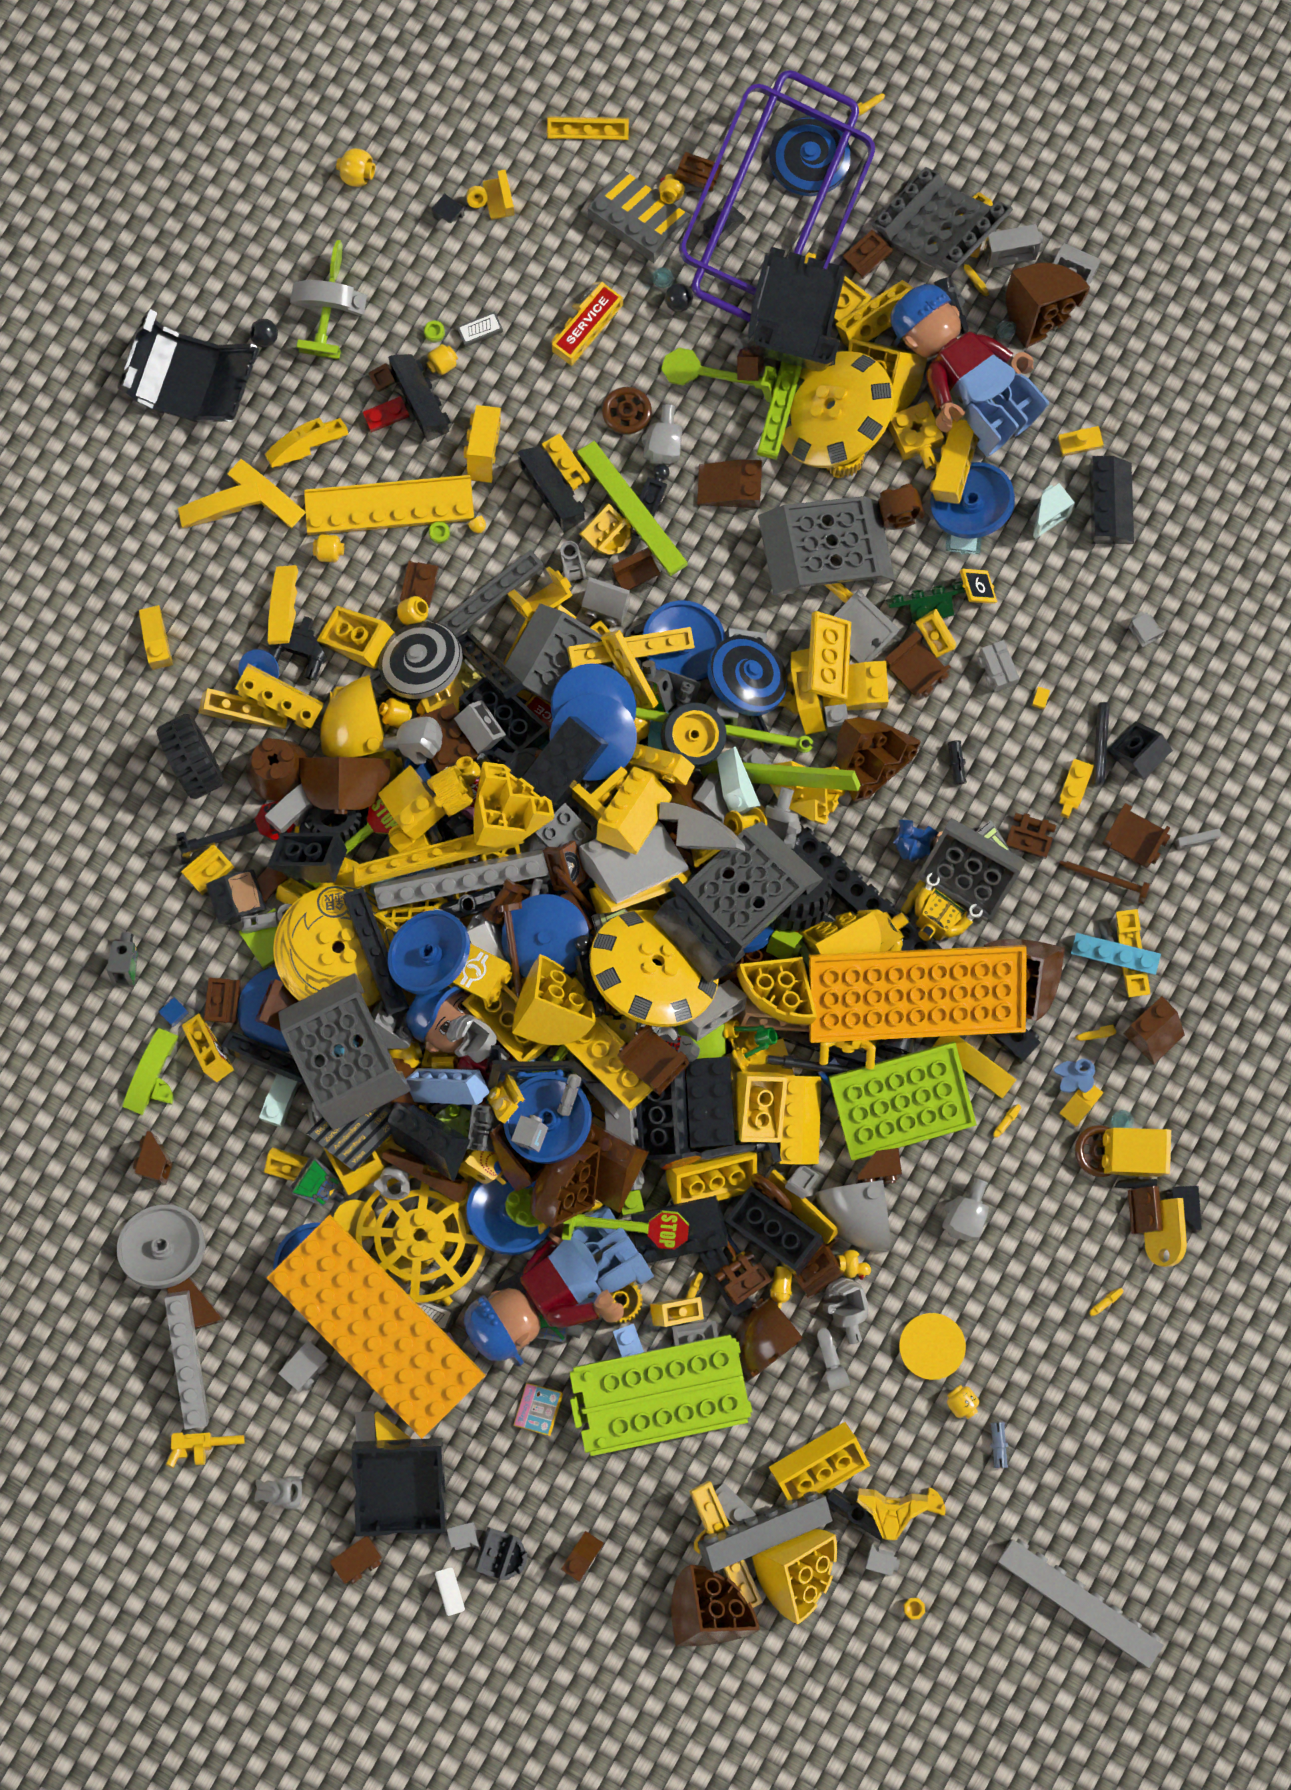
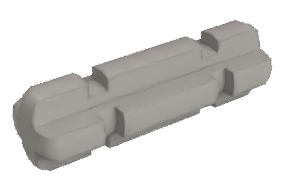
M570 1074L568 1077V1085L566 1084L561 1098L562 1103L558 1107V1113L562 1116H569L571 1113V1105L573 1106L578 1092L577 1087L581 1083V1077L577 1074Z

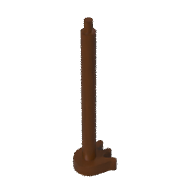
M1060 860L1059 865L1065 866L1066 869L1140 893L1138 903H1145L1150 883L1144 882L1143 886L1069 861L1064 862Z
M558 868L556 870L558 877L587 910L590 922L594 926L591 916L597 914L595 908L567 874Z
M508 902L499 904L498 912H504L514 989L519 998L522 984L511 911L522 909V902Z

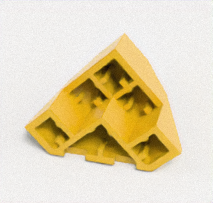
M793 761L772 764L805 767ZM836 766L827 767V768H826V769H839V770H840V768H838V767H836ZM770 784L777 798H779L781 787L794 790L789 809L821 825L827 824L829 813L834 812L839 804L838 798L846 792V790Z
M483 762L474 808L476 845L501 847L523 841L554 819L552 801L546 796L540 797L533 791L534 787L524 779L520 778L518 780L510 773L511 769L506 765Z

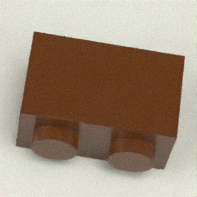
M365 1536L332 1559L330 1563L344 1584L350 1582L353 1585L363 1578L361 1573L369 1569L371 1572L380 1566L381 1562L379 1560L383 1558V1555L370 1536Z

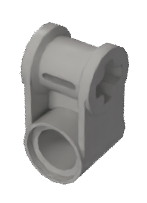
M573 541L564 542L560 548L564 576L569 582L581 578L586 580V571L578 545ZM567 549H573L575 554L568 557L564 552Z

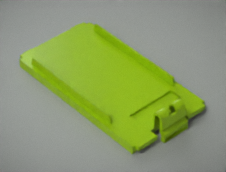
M727 1334L573 1367V1370L569 1371L573 1394L583 1393L570 1398L575 1427L580 1428L582 1423L589 1424V1429L581 1430L585 1453L590 1452V1456L748 1423L747 1418L751 1417L752 1407L751 1402L747 1398L739 1353H741L739 1342H736V1338H731V1335ZM584 1404L583 1407H580L582 1413H579L578 1405Z

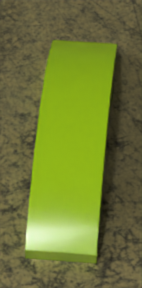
M161 1028L157 1029L135 1071L122 1107L140 1115L144 1114L154 1085L167 1057L171 1055L179 1036Z

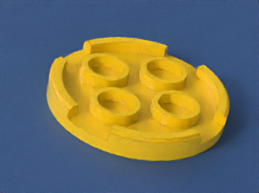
M926 1313L917 1316L906 1325L900 1336L899 1350L904 1365L911 1373L922 1379L939 1380L948 1377L959 1368L965 1356L966 1343L962 1330L951 1318L938 1313Z

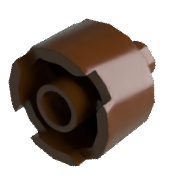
M912 484L902 485L899 489L883 490L880 493L881 497L878 499V506L886 528L890 526H895V529L906 528L916 524L915 519L919 517L921 519L924 518L925 513L919 492L913 488Z

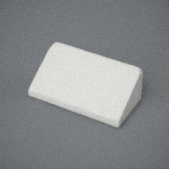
M453 1568L437 1571L435 1576L446 1614L450 1616L463 1612L465 1608Z

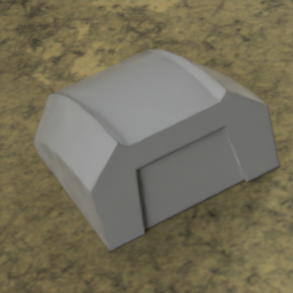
M709 773L698 784L692 800L707 814L723 823L726 814L730 811L723 797L720 774Z

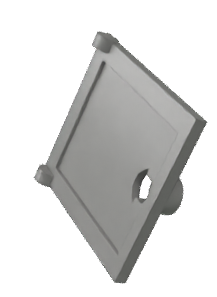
M859 589L834 615V617L851 622L850 655L859 663L871 662L900 631Z

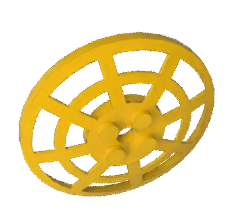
M395 1178L390 1179L387 1183V1188L400 1181ZM422 1181L420 1190L410 1191L409 1195L403 1199L386 1198L377 1189L369 1197L361 1211L356 1228V1242L362 1247V1236L374 1237L375 1248L382 1261L379 1265L385 1271L388 1269L396 1276L411 1281V1290L408 1295L416 1303L434 1302L453 1295L473 1278L482 1263L486 1247L479 1243L474 1235L466 1234L465 1222L459 1211V1208L468 1202L471 1193L468 1189L465 1199L460 1203L452 1202L444 1195L429 1190L430 1186ZM381 1195L388 1204L380 1213L375 1228L363 1227L369 1208L375 1199ZM419 1196L418 1209L406 1212L399 1204V1202L407 1198ZM428 1197L441 1201L447 1207L438 1214L428 1210ZM393 1209L399 1216L395 1227L382 1228L385 1217ZM451 1214L455 1215L458 1222L459 1233H448L446 1231L443 1221ZM420 1229L426 1232L425 1239L416 1241L414 1238L415 1232ZM381 1237H393L396 1249L388 1257H386L383 1251ZM446 1241L457 1242L458 1246L454 1255L447 1261L441 1254ZM465 1243L478 1245L477 1254L472 1265L461 1278L453 1267L460 1259ZM401 1256H404L412 1261V1273L409 1274L401 1271L393 1263ZM434 1259L441 1267L432 1273L421 1274V1262ZM445 1273L454 1282L452 1286L440 1292L419 1295L420 1282L434 1280Z

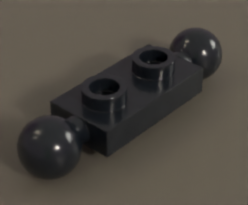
M659 464L654 468L653 475L655 478H647L639 497L653 518H655L667 489V484L662 481L669 477L670 471L664 464ZM630 525L631 533L634 536L639 537L638 533L635 531L632 525Z
M580 935L574 941L576 950L581 953V955L574 957L579 982L585 990V997L592 1001L595 1017H601L606 1012V1005L599 998L602 995L596 987L590 970L589 950L592 946V941L588 936Z

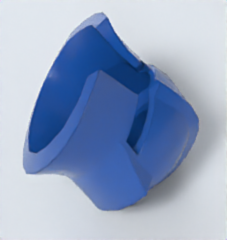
M899 820V833L893 844L896 845L901 858L914 862L917 859L924 858L926 855L929 856L931 843L939 832L930 826H927L925 830L913 827L914 821Z

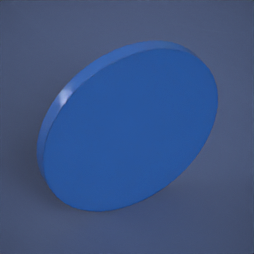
M251 650L245 653L239 662L240 678L248 663L277 679L279 677V666L276 659L265 650Z

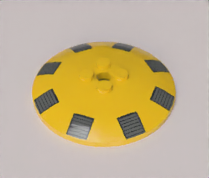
M852 351L837 352L834 360L822 372L803 368L782 440L785 449L799 462L817 468L841 466L865 454L883 435L890 422L894 408L893 385L885 369L870 356ZM835 401V405L827 409L828 404Z
M635 910L617 915L605 923L599 930L590 950L591 974L596 987L605 1000L626 1017L650 1026H678L699 1017L712 1002L717 991L718 979L710 983L707 982L653 919L657 911ZM652 959L661 961L662 966H657Z

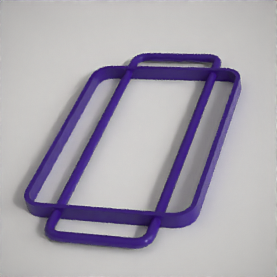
M792 70L780 73L773 89L763 84H754L743 94L679 247L680 256L683 261L697 268L691 285L695 296L750 322V313L700 289V282L704 273H707L755 295L756 287L709 266L708 263L776 101L782 102L843 132L793 253L802 254L850 136L861 140L867 146L868 156L824 260L823 268L827 269L875 153V144L872 138L854 128L859 116L857 103L850 97ZM793 79L847 105L851 109L847 124L781 93L780 91L785 80ZM752 92L763 93L769 96V99L701 261H698L688 254L686 242L748 95Z

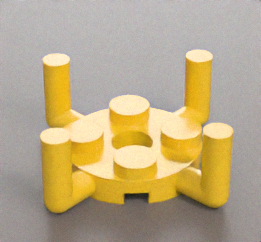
M877 1040L821 1042L819 1063L821 1065L828 1064L829 1047L833 1045L842 1048V1051L845 1053H852L855 1049L864 1048L867 1051L866 1068L874 1069L876 1047L873 1044H877Z

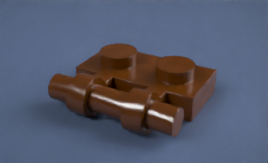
M1015 812L1013 820L1020 822L1021 825L1020 827L1011 826L1006 845L1008 848L1046 859L1053 838L1046 836L1045 833L1046 831L1054 833L1057 825L1049 823V820L1032 818L1027 813L1023 815ZM1027 825L1039 828V832L1027 830Z
M751 1251L744 1255H738L734 1262L724 1265L714 1275L718 1282L725 1278L729 1281V1284L723 1289L735 1306L772 1281L760 1262L752 1267L749 1261L755 1257ZM743 1268L745 1273L737 1278L733 1272Z

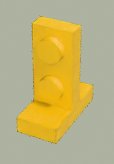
M621 766L592 794L578 783L572 789V798L599 821L606 810L603 805L607 804L612 798V794L620 789L627 778L628 772Z

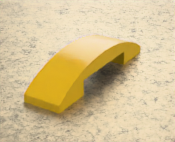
M1138 909L1116 912L1118 943L1142 949ZM1122 967L1128 998L1150 995L1148 974Z

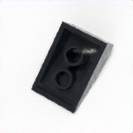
M280 833L267 866L269 869L311 882L335 883L347 848L339 833Z

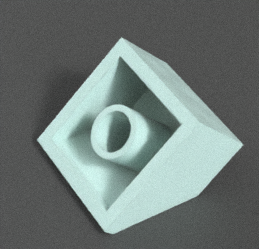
M1060 483L1054 487L1050 485L1042 492L1033 533L1035 539L1070 516L1074 501Z

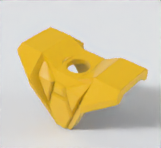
M859 1488L857 1502L873 1515L882 1538L886 1540H897L912 1518L928 1510V1495L909 1494L902 1498L885 1497L872 1489Z

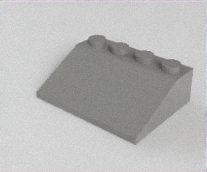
M659 820L637 855L599 842L596 839L579 847V856L583 870L616 904L688 870L686 862L664 825Z

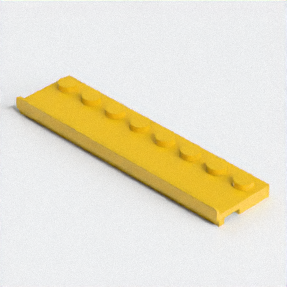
M470 475L304 490L308 535L431 525L435 522H465L474 519Z

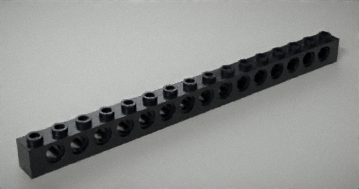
M801 825V832L799 837L796 838L795 846L792 850L798 855L801 853L807 858L815 859L817 864H819L821 859L830 861L831 865L824 869L828 872L832 882L831 891L855 914H858L859 910H869L866 906L868 902H875L878 905V909L883 913L887 912L890 917L893 918L899 914L894 909L895 906L890 900L881 898L878 895L879 891L872 884L867 885L862 880L863 876L858 871L849 869L846 866L847 862L839 855L836 857L826 842L818 841L815 838L816 834L809 827L804 828ZM809 844L814 847L815 851L806 853L803 847ZM842 873L846 876V880L839 882L835 879V875ZM854 887L860 888L862 895L854 896L850 890ZM905 915L909 923L899 930L907 931L910 938L907 940L902 939L903 946L901 951L914 950L916 945H922L926 950L942 949L936 942L931 943L930 941L922 940L919 937L921 928L913 927L910 924L911 920ZM1026 1029V1032H1018L1022 1036V1041L1020 1042L1013 1041L1011 1033L988 1034L1020 1064L1041 1043L1038 1040L1040 1037L1032 1029L1029 1031Z

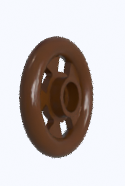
M620 387L613 390L606 397L602 406V415L605 423L613 431L620 434H633L641 431L648 424L652 414L650 400L641 390L634 387ZM624 395L626 400L618 404L616 399ZM634 397L641 401L638 406L631 401ZM610 409H617L618 416L612 417ZM625 409H629L631 412L629 414H625L623 411ZM637 412L643 413V416L640 419V421L634 419L637 415ZM621 420L630 421L629 426L620 425Z
M1094 1125L1085 1129L1079 1135L1075 1144V1156L1078 1164L1086 1173L1095 1177L1112 1175L1104 1174V1168L1102 1167V1157L1105 1155L1103 1135L1107 1129H1110V1127L1103 1125ZM1101 1134L1102 1140L1093 1141L1092 1135ZM1084 1144L1090 1145L1089 1154L1084 1153ZM1097 1148H1100L1102 1150L1101 1155L1097 1154ZM1092 1159L1099 1162L1098 1168L1090 1165Z
M754 1173L751 1175V1183L756 1190L786 1211H791V1202L775 1184L761 1174Z

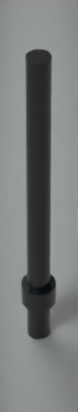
M767 1055L765 1060L766 1064L779 1065L784 1069L800 1068L836 1074L857 1069V1067L835 1064L821 1065L819 1062L794 1059L793 1056L786 1055L783 1057Z

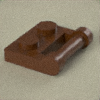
M509 879L504 881V887L489 909H485L482 913V916L487 920L502 926L505 923L504 912H498V905L508 902H522L529 898L531 892L529 888L514 883Z

